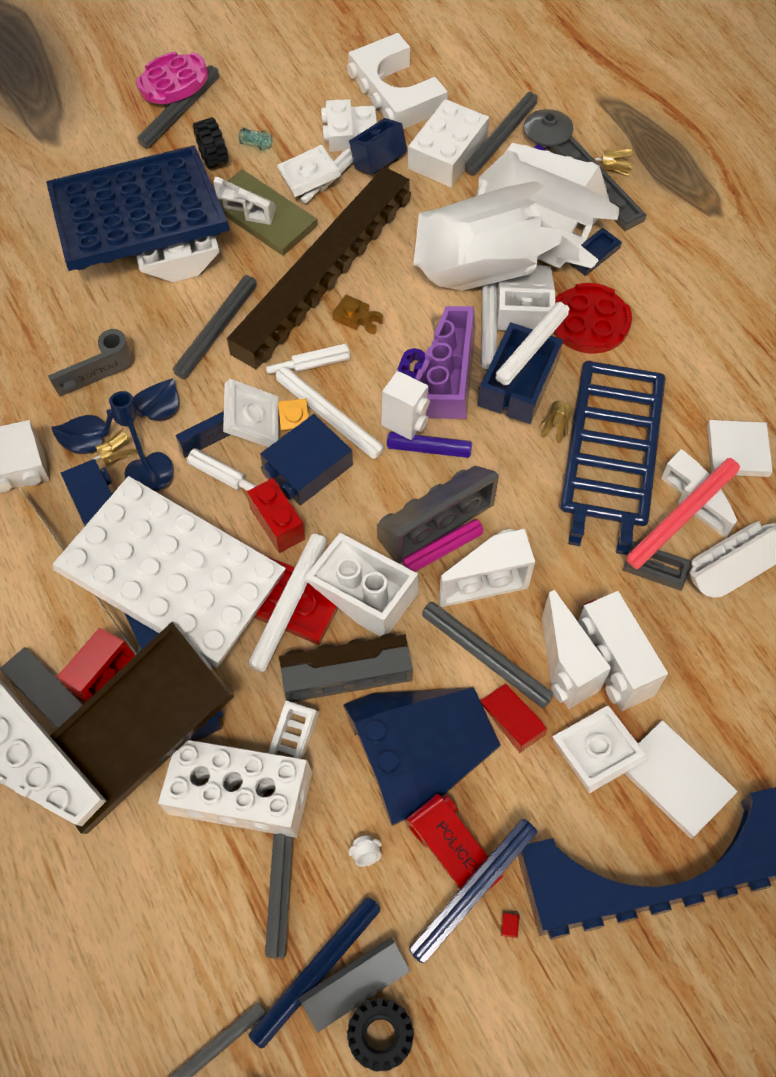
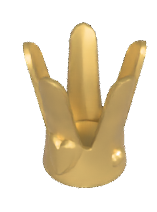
M604 149L603 158H595V160L603 161L602 168L604 170H614L630 176L629 173L622 170L631 171L632 163L618 158L632 156L634 149L621 151Z
M555 401L549 408L550 413L539 426L541 427L547 421L541 432L542 438L548 435L554 425L558 426L556 442L561 443L564 431L566 436H568L569 418H572L573 408L566 401Z
M122 427L109 440L95 446L100 455L93 459L98 460L102 458L105 465L108 466L117 459L135 455L138 452L135 448L118 451L130 442L127 433L119 435L124 429Z

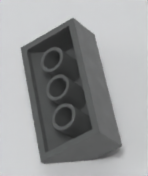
M476 465L468 470H460L450 481L443 485H435L428 494L420 499H412L402 510L395 514L390 513L384 516L377 524V539L392 559L400 564L403 562L404 557L455 530L494 506L499 475L496 471Z

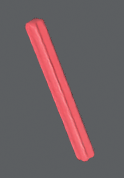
M727 458L627 555L626 561L634 569H639L739 472L740 465L734 459Z

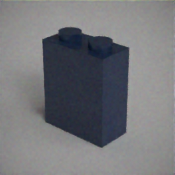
M312 414L260 453L261 471L268 480L273 478L280 485L279 488L289 500L293 498L300 506L353 466L352 449L315 414Z

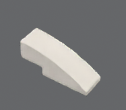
M681 449L667 463L661 479L682 494L678 501L680 505L710 474L695 459ZM721 489L694 515L724 538L730 535L737 522L732 507Z

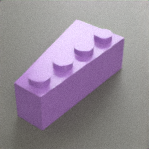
M473 306L445 307L434 333L432 345L428 347L421 370H418L415 377L416 380L428 385L427 398L430 399L426 410L428 418L467 419L476 330Z

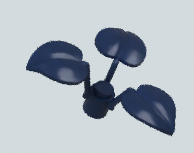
M174 378L150 386L134 397L126 391L114 393L109 399L111 409L106 411L108 415L106 424L97 416L85 415L74 418L62 425L51 427L56 440L65 449L77 454H87L96 451L95 446L103 443L102 437L109 434L112 419L114 418V421L119 425L129 426L140 459L134 460L127 465L124 472L125 479L130 476L153 491L164 489L173 479V464L167 455L161 452H154L145 457L134 427V421L137 415L139 417L146 415L150 420L159 421L167 419L176 413L179 407V398Z

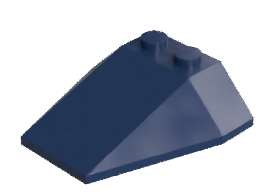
M474 687L373 693L343 705L355 736L358 735L379 787V796L392 826L405 821V819L436 794L441 797L444 796L500 747V742Z

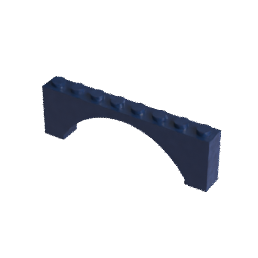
M776 787L750 793L742 800L744 812L740 825L723 856L706 872L690 880L673 885L644 887L623 884L604 878L570 859L556 847L554 838L527 844L517 857L538 935L548 934L550 940L570 935L569 929L583 926L584 932L604 927L603 921L614 918L617 919L618 924L638 919L637 913L648 910L654 916L671 911V905L683 902L685 908L705 903L704 897L717 895L718 900L738 895L737 889L750 887L751 892L770 888V881L776 880Z

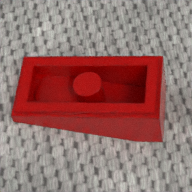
M506 683L481 700L482 706L519 753L545 736L547 727Z

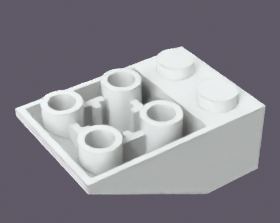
M537 265L536 269L528 275L497 282V330H507L510 322L534 329L555 305V287L551 266Z

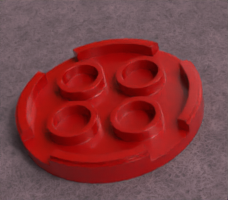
M579 283L555 297V304L562 302L569 307L568 316L553 332L557 338L563 339V344L582 353H604L618 347L628 336L632 323V312L630 306L616 295L615 290L597 283Z

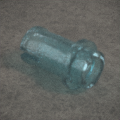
M243 127L239 133L240 144L259 147L260 150L264 151L270 149L272 135L266 130L259 132Z

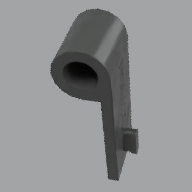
M118 329L104 331L98 339V347L101 354L48 375L49 380L60 397L120 372L132 364L134 359L133 352L122 331Z

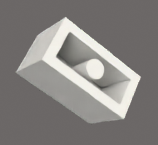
M397 371L382 391L381 426L409 440H412L417 431L422 432L428 422V416H426V410L430 403V399L427 398L428 385Z

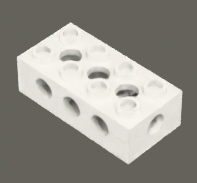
M188 740L171 757L158 804L168 815L273 834L281 833L298 838L313 772L307 760ZM209 778L206 784L200 786L202 781ZM242 784L237 791L231 792L236 785ZM275 789L271 796L263 798L268 790Z

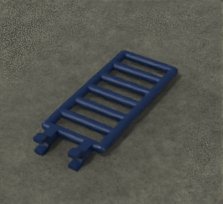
M593 361L583 363L560 501V509L563 512L573 514L568 541L569 545H581L586 516L620 522L616 553L628 555L629 547L632 546L634 525L646 526L648 524L666 380L664 374ZM597 373L654 383L653 393L647 394L591 384L592 374ZM589 395L650 405V417L589 407ZM585 418L648 428L647 440L585 430ZM582 441L644 451V464L580 453ZM578 464L641 475V489L576 477ZM574 489L639 500L638 514L572 502Z

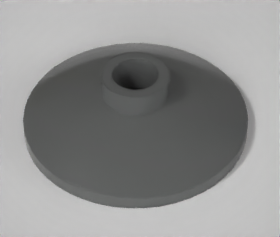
M542 109L531 113L525 119L524 133L535 144L545 147L559 146L571 138L573 123L567 115L560 111Z

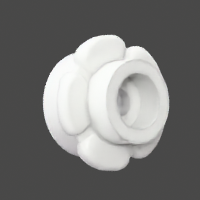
M361 836L354 840L353 846L349 849V856H352L357 866L365 867L379 861L382 856L379 848L382 844L380 840L372 839L371 836Z

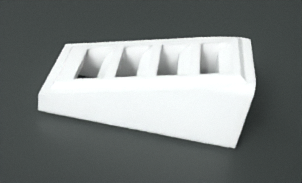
M285 701L268 754L277 755V752L281 751L293 755V758L302 759L320 712ZM293 714L305 717V724L291 720ZM288 726L302 730L301 736L286 732ZM283 738L298 743L297 748L294 749L282 745Z

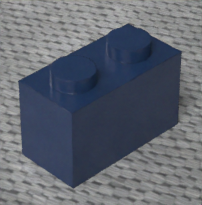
M387 118L382 119L349 140L355 169L368 174L378 173L381 168L390 162L396 161L399 156L407 152L402 123Z

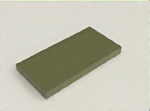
M243 169L230 178L228 182L273 201L276 211L271 225L246 221L243 211L223 208L222 199H218L228 219L282 256L318 225L317 218Z

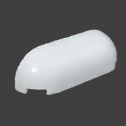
M761 521L752 523L692 560L693 567L689 572L695 587L706 596L722 597L776 565V523L761 525Z

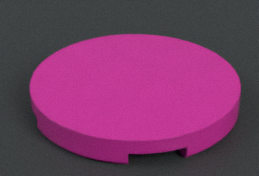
M171 52L161 55L146 64V70L140 77H137L136 85L142 98L148 102L156 104L173 103L197 92L208 78V68L204 58L197 53L191 52L190 55H178L177 52Z

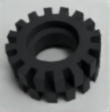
M211 117L193 123L195 140L207 168L210 169L228 163L227 147L224 144L225 141L221 130H219V125L216 123V119Z
M376 998L374 1001L368 1000L364 1002L363 1006L358 1007L354 1011V1015L350 1018L348 1024L347 1039L351 1053L360 1065L372 1071L386 1072L402 1064L410 1053L414 1038L412 1021L405 1012V1009L397 1005L393 1000L389 999L388 1001L383 1000V998ZM376 1020L388 1021L394 1028V1042L386 1050H375L366 1040L367 1028Z

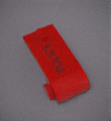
M436 794L405 819V823L415 838L423 846L431 850L457 887L461 889L488 856L456 815L459 810L455 803L447 795L442 798ZM501 875L491 887L501 880L503 876Z

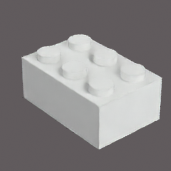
M445 99L408 146V169L452 188L466 168L465 163L487 139L489 117Z
M619 591L584 605L578 623L611 667L605 680L606 693L613 704L617 703L622 712L654 697L666 679L668 672Z

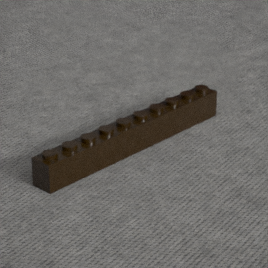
M384 166L227 337L230 355L255 370L263 362H267L274 349L286 341L290 331L296 325L302 323L306 313L312 307L318 305L321 296L327 290L333 288L337 278L343 272L349 270L353 260L358 255L364 253L369 242L373 238H377L385 224L391 222L401 206H405L411 196L409 191L410 179Z

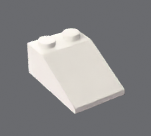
M506 529L501 531L442 574L438 599L439 606L445 607L528 589L535 559L525 529L516 531L514 529Z
M342 533L337 535L305 576V581L357 624L380 637L391 632L418 595V574Z
M553 590L549 592L541 618L552 685L551 690L560 703L564 702L567 708L571 709L601 691L611 667L556 591Z

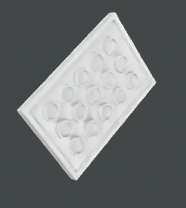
M130 476L124 480L53 563L54 571L158 633L171 622L177 623L207 662L216 668L219 667L282 578L286 569Z

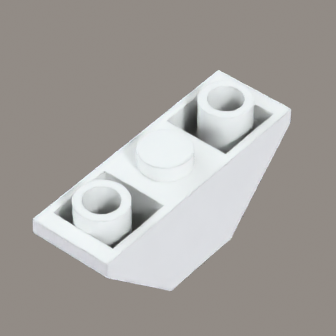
M206 236L195 239L190 243L182 242L171 245L166 249L143 252L137 256L140 272L170 282H176L199 276L219 253V248L215 236Z

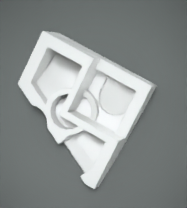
M215 177L216 196L218 199H222L223 208L243 211L246 221L271 225L276 211L273 201L247 191L222 178Z

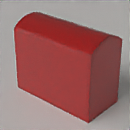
M502 914L501 937L518 938L519 915Z

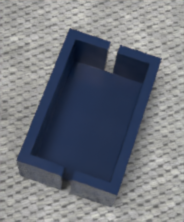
M510 322L480 385L478 406L502 414L503 410L508 411V417L531 424L559 361L563 339L550 335L508 385H503L496 380V372L533 331V329Z

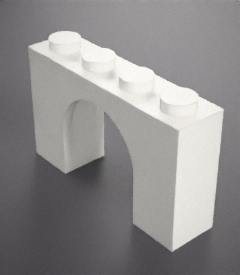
M399 33L348 52L347 72L350 78L355 79L362 93L367 94L371 99L372 105L379 109L384 118L401 122L403 129L431 118L441 103L447 99L448 91L436 77L410 87L402 88L390 86L382 81L386 76L410 67V46Z

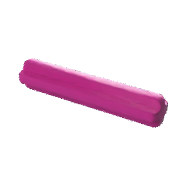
M473 519L404 557V567L414 572L420 570L481 536L484 530L479 520Z

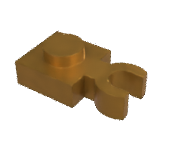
M345 294L332 313L334 321L354 330H357L359 325H362L370 334H376L377 325L371 322L383 323L382 313L378 311L369 312V304Z

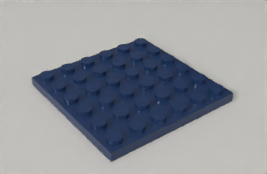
M195 145L46 181L68 271L84 270L92 265L111 263L119 258L138 256L143 252L155 249L162 250L174 244L190 243L198 238L217 236L222 232L230 231L226 216Z

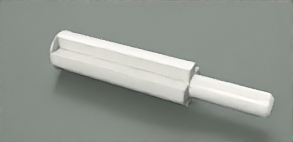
M345 149L334 160L340 174L353 163L350 149ZM334 180L306 192L301 197V201L306 204L319 191L323 192Z
M347 344L294 355L291 361L267 366L266 371L268 374H272L282 367H287L288 369H294L295 372L334 364L350 360V351Z
M194 448L188 455V464L236 490H239L241 487L248 491L256 487V485L245 480V474L197 448Z

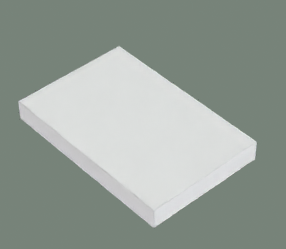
M663 720L638 743L646 754V761L624 773L690 839L738 792Z

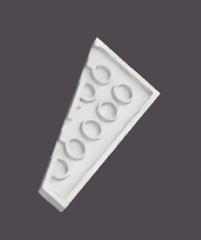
M0 680V784H4L15 790L16 793L37 802L73 824L83 826L106 802L105 798Z

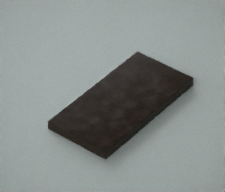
M175 622L168 624L50 735L106 800L83 826L75 825L80 834H88L235 697L189 637Z

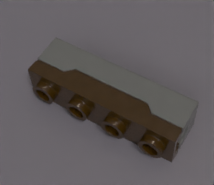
M389 633L382 635L379 639L369 641L366 639H355L346 645L340 646L325 644L319 646L317 650L305 652L296 649L279 656L286 701L289 702L410 682L413 677L406 634L397 635Z

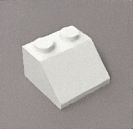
M30 420L0 426V493L17 487L34 486L40 482L49 481L45 450Z

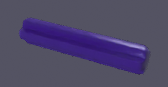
M389 432L387 436V448L465 458L471 456L472 442L467 440L415 435L412 440H409L395 432Z

